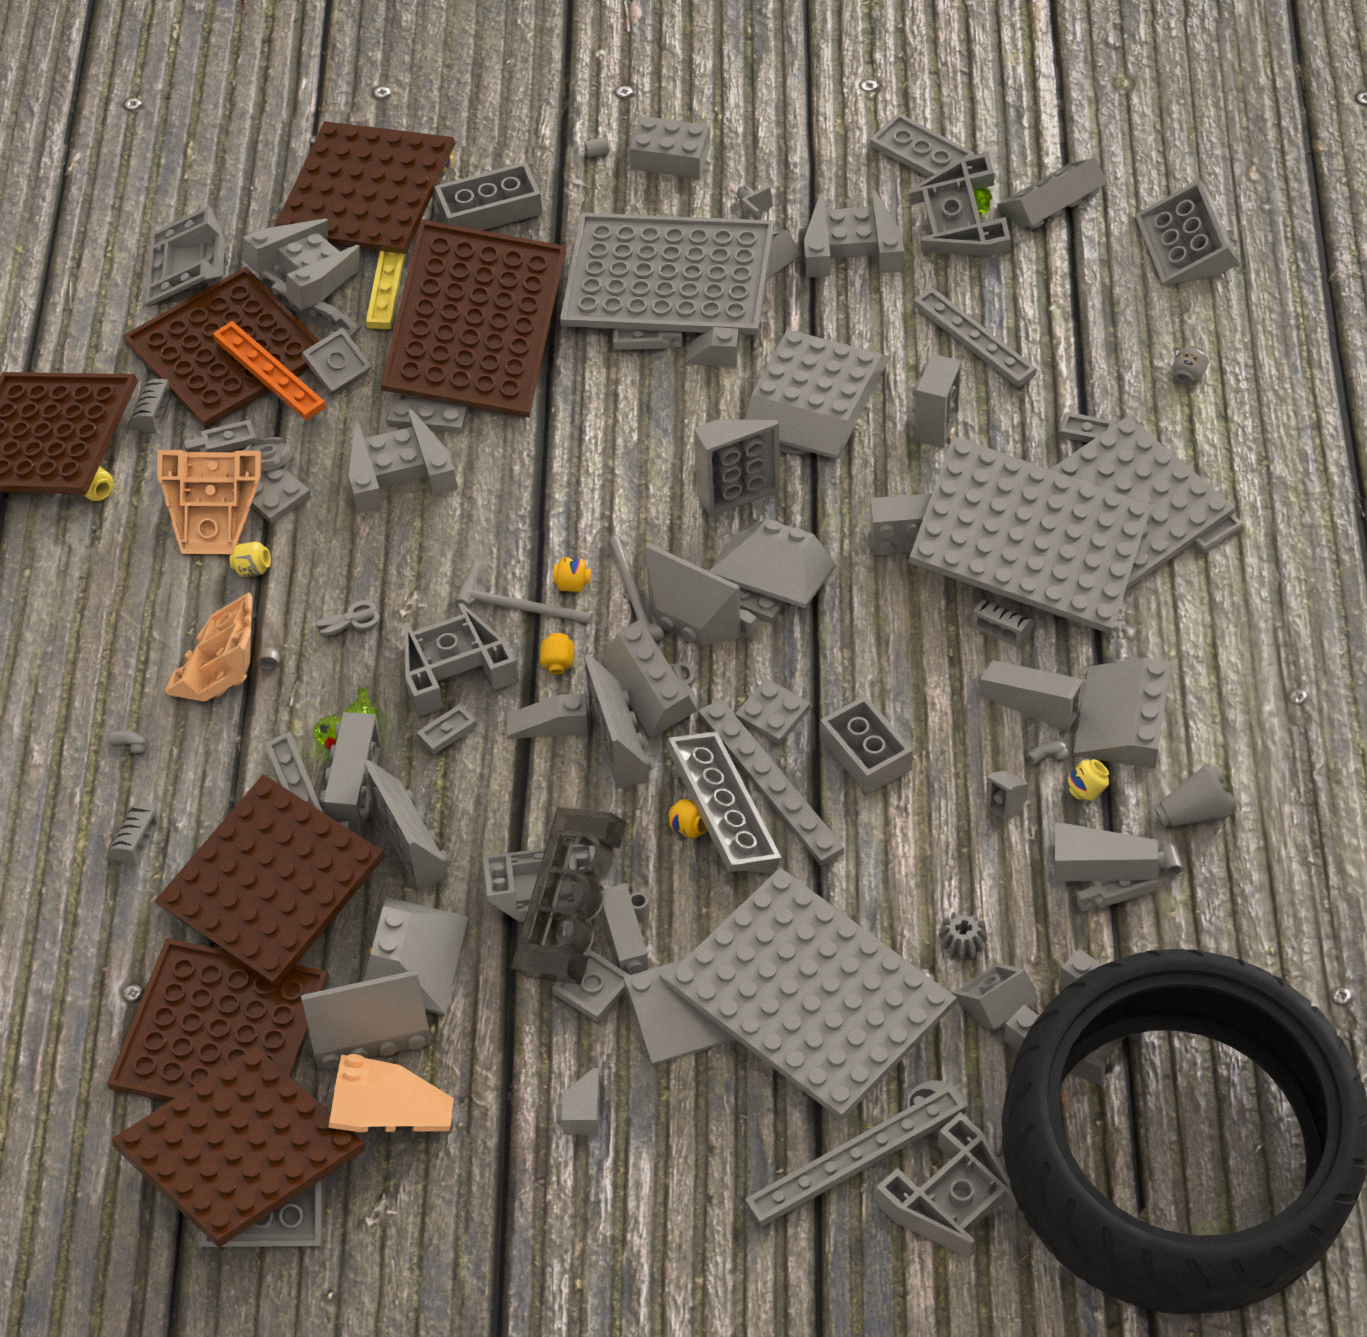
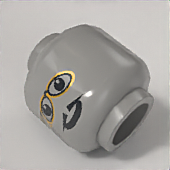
M1198 346L1180 349L1172 365V372L1175 378L1186 385L1201 381L1209 364L1208 357L1203 349Z

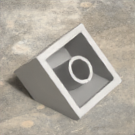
M999 963L952 992L957 997V1001L980 1026L993 1030L1005 1027V1023L1023 1005L1031 1009V1005L1039 1000L1025 969Z

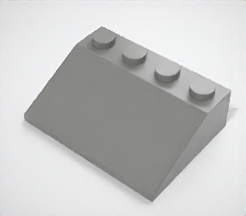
M1200 179L1135 214L1164 286L1218 276L1239 264L1213 199Z
M718 419L694 428L697 497L709 517L780 492L779 423L777 420Z
M585 655L589 707L616 788L620 789L648 782V770L652 769L651 760L648 753L643 754L642 748H645L641 732L636 733L637 720L634 711L629 712L627 706H630V700L627 690L622 691L619 681L592 656Z
M1140 658L1088 666L1073 756L1156 768L1171 662Z
M364 761L373 811L417 891L447 879L446 867L450 865L448 857L444 850H438L436 846L438 845V840L432 829L427 830L425 826L427 821L422 810H416L414 807L416 802L411 790H405L400 780L372 761Z
M683 960L624 977L625 996L652 1066L737 1041V1039L665 985V977Z
M417 970L301 995L318 1069L337 1067L340 1064L341 1055L357 1054L368 1059L381 1055L390 1056L396 1052L408 1049L417 1050L432 1044Z
M326 1177L221 1247L322 1246ZM201 1231V1247H218Z

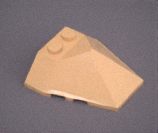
M157 450V477L164 493L166 506L169 509L181 554H233L261 478V451L186 452L184 450Z
M249 592L210 616L196 637V640L199 642L193 652L188 650L184 657L187 659V662L183 667L176 668L171 675L165 689L166 694L206 702L214 696L220 697L228 688L233 685L238 686L246 679V671L250 664L252 595Z
M357 1054L341 1055L328 1128L368 1132V1127H385L386 1132H395L396 1126H413V1132L450 1131L454 1098L400 1065L367 1059Z

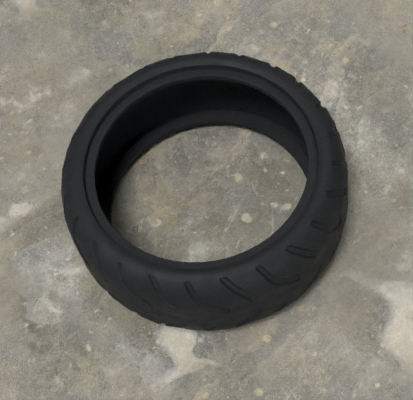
M1165 949L1133 954L1101 965L1065 987L1045 1007L1023 1040L1007 1086L1001 1119L1003 1133L1002 1149L1006 1172L1010 1179V1187L1019 1209L1025 1213L1024 1218L1048 1251L1053 1253L1056 1260L1079 1279L1085 1280L1087 1284L1125 1303L1166 1314L1221 1313L1240 1309L1273 1296L1308 1272L1331 1247L1357 1202L1367 1173V1096L1364 1083L1359 1080L1360 1073L1343 1039L1337 1035L1335 1027L1317 1006H1311L1309 999L1281 978L1241 959L1200 950ZM1164 1030L1181 1031L1208 1037L1228 1045L1260 1066L1274 1080L1292 1106L1301 1128L1306 1151V1175L1303 1192L1284 1211L1270 1220L1255 1227L1228 1234H1183L1168 1231L1141 1221L1107 1199L1090 1182L1072 1155L1064 1135L1059 1110V1087L1066 1076L1080 1061L1096 1049L1118 1038L1136 1033Z

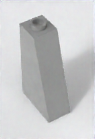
M992 660L988 668H983L979 674L977 682L980 684V696L1066 732L1070 730L1080 713L1083 680L1079 678Z
M1055 823L1056 882L1159 880V869H1164V851L1158 852V840L1066 823Z

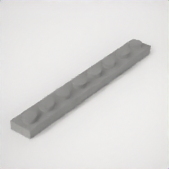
M722 699L698 711L702 722L711 732H718L729 755L821 867L844 854V846Z
M948 1085L745 1199L746 1205L760 1227H763L947 1124L960 1112L962 1114L966 1113V1105L953 1087Z

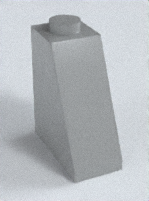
M624 883L599 890L601 920L617 966L630 975L649 969L647 951L627 884Z

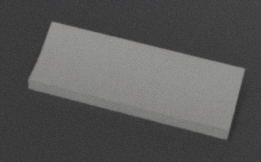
M718 732L668 738L666 747L728 872L756 871L773 875L781 860V856Z

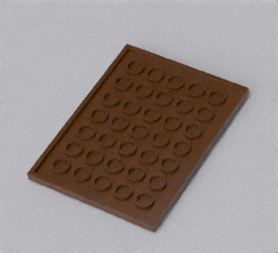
M421 220L381 382V391L530 418L566 246Z

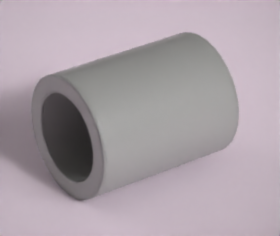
M606 137L584 142L588 158L609 153Z
M1168 844L1159 848L1158 852L1164 851V869H1162L1164 875L1171 877L1180 874L1183 871L1177 846Z
M635 892L630 897L637 921L640 923L646 921L649 917V903L646 894Z

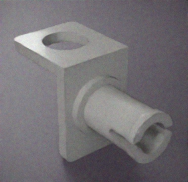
M746 184L738 188L736 195L742 200L744 219L761 220L760 213L773 207L771 188L768 186L756 192Z

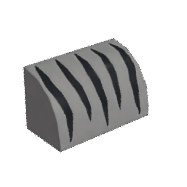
M152 379L143 386L128 422L129 430L157 434L172 397L167 379Z
M982 600L973 611L972 628L1019 648L1034 627V620L986 600Z
M140 804L134 805L129 810L107 851L108 859L137 867L160 824L156 807Z

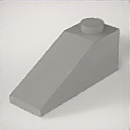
M586 693L557 695L506 714L507 739L587 735L588 710Z

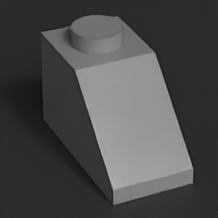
M713 327L692 340L689 344L687 364L737 367L739 328Z
M1007 771L990 773L987 777L985 809L1009 822L1027 800L1028 783L1021 777L1012 775Z
M592 1068L562 1094V1105H557L556 1122L562 1123L563 1135L599 1134V1068Z

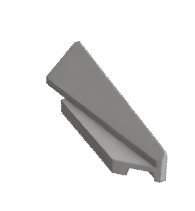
M266 269L258 273L259 280L290 311L334 332L343 327L350 338L361 329L360 324L324 300L303 310L298 309L286 298V275L281 271Z

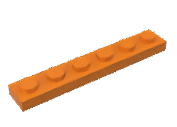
M233 321L212 333L215 342L305 421L326 408L325 401Z

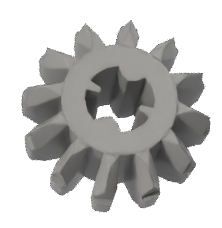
M965 910L959 916L953 911L951 919L944 918L942 927L939 929V938L942 949H948L950 957L959 954V958L962 961L965 955H969L973 959L976 952L983 951L984 944L988 939V933L984 921H978L977 914L969 917Z

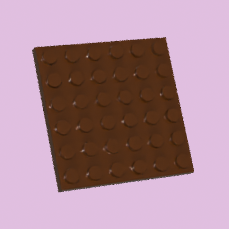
M324 121L274 227L326 218L328 220L327 239L330 244L350 247L359 245L360 248L406 254L435 191L434 186L438 184L456 144L455 140L449 136Z
M247 267L240 269L123 335L124 343L158 379L168 380L171 393L204 428L209 427L271 391L215 342L212 333L233 321L295 376L310 368L301 357L302 352L319 342Z
M2 372L0 376V492L86 495L138 383L135 374Z
M263 774L156 898L155 902L159 907L277 987L386 855L381 849Z
M166 938L108 1079V1088L170 1102L255 1047L292 1078L309 1033L301 995L325 990L329 979L328 971L295 965L276 987L222 949Z
M257 1047L112 1138L113 1147L219 1248L365 1151L364 1142L352 1131L328 1128L331 1113Z

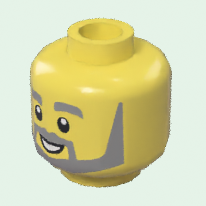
M260 542L238 544L234 548L233 554L230 555V566L241 577L262 575L271 563L269 550Z

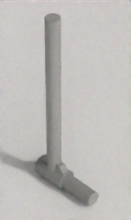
M612 536L609 542L637 620L641 619L654 641L662 640L664 636L661 626L654 623L650 624L620 539L618 536ZM614 639L609 640L610 645Z
M477 560L472 562L468 575L463 580L455 601L457 606L463 603L467 608L475 604V601L588 624L592 620V613L479 591L476 581L482 568V563Z

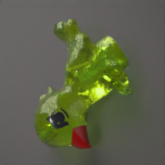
M359 686L357 688V700L350 704L344 712L376 714L378 724L377 707L369 706L371 699L368 696V690ZM336 714L323 717L314 726L313 736L320 745H324L328 750H331L332 745H335L337 742L335 729L337 722L341 723L342 715L339 718L336 717Z

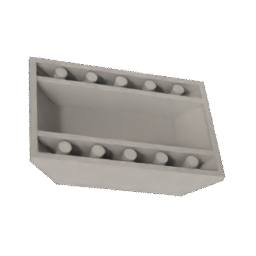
M787 329L751 394L745 420H777L779 423V444L839 459L889 361V356Z

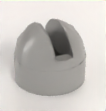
M272 647L262 649L258 656V666L268 671L277 669L280 661L278 651Z

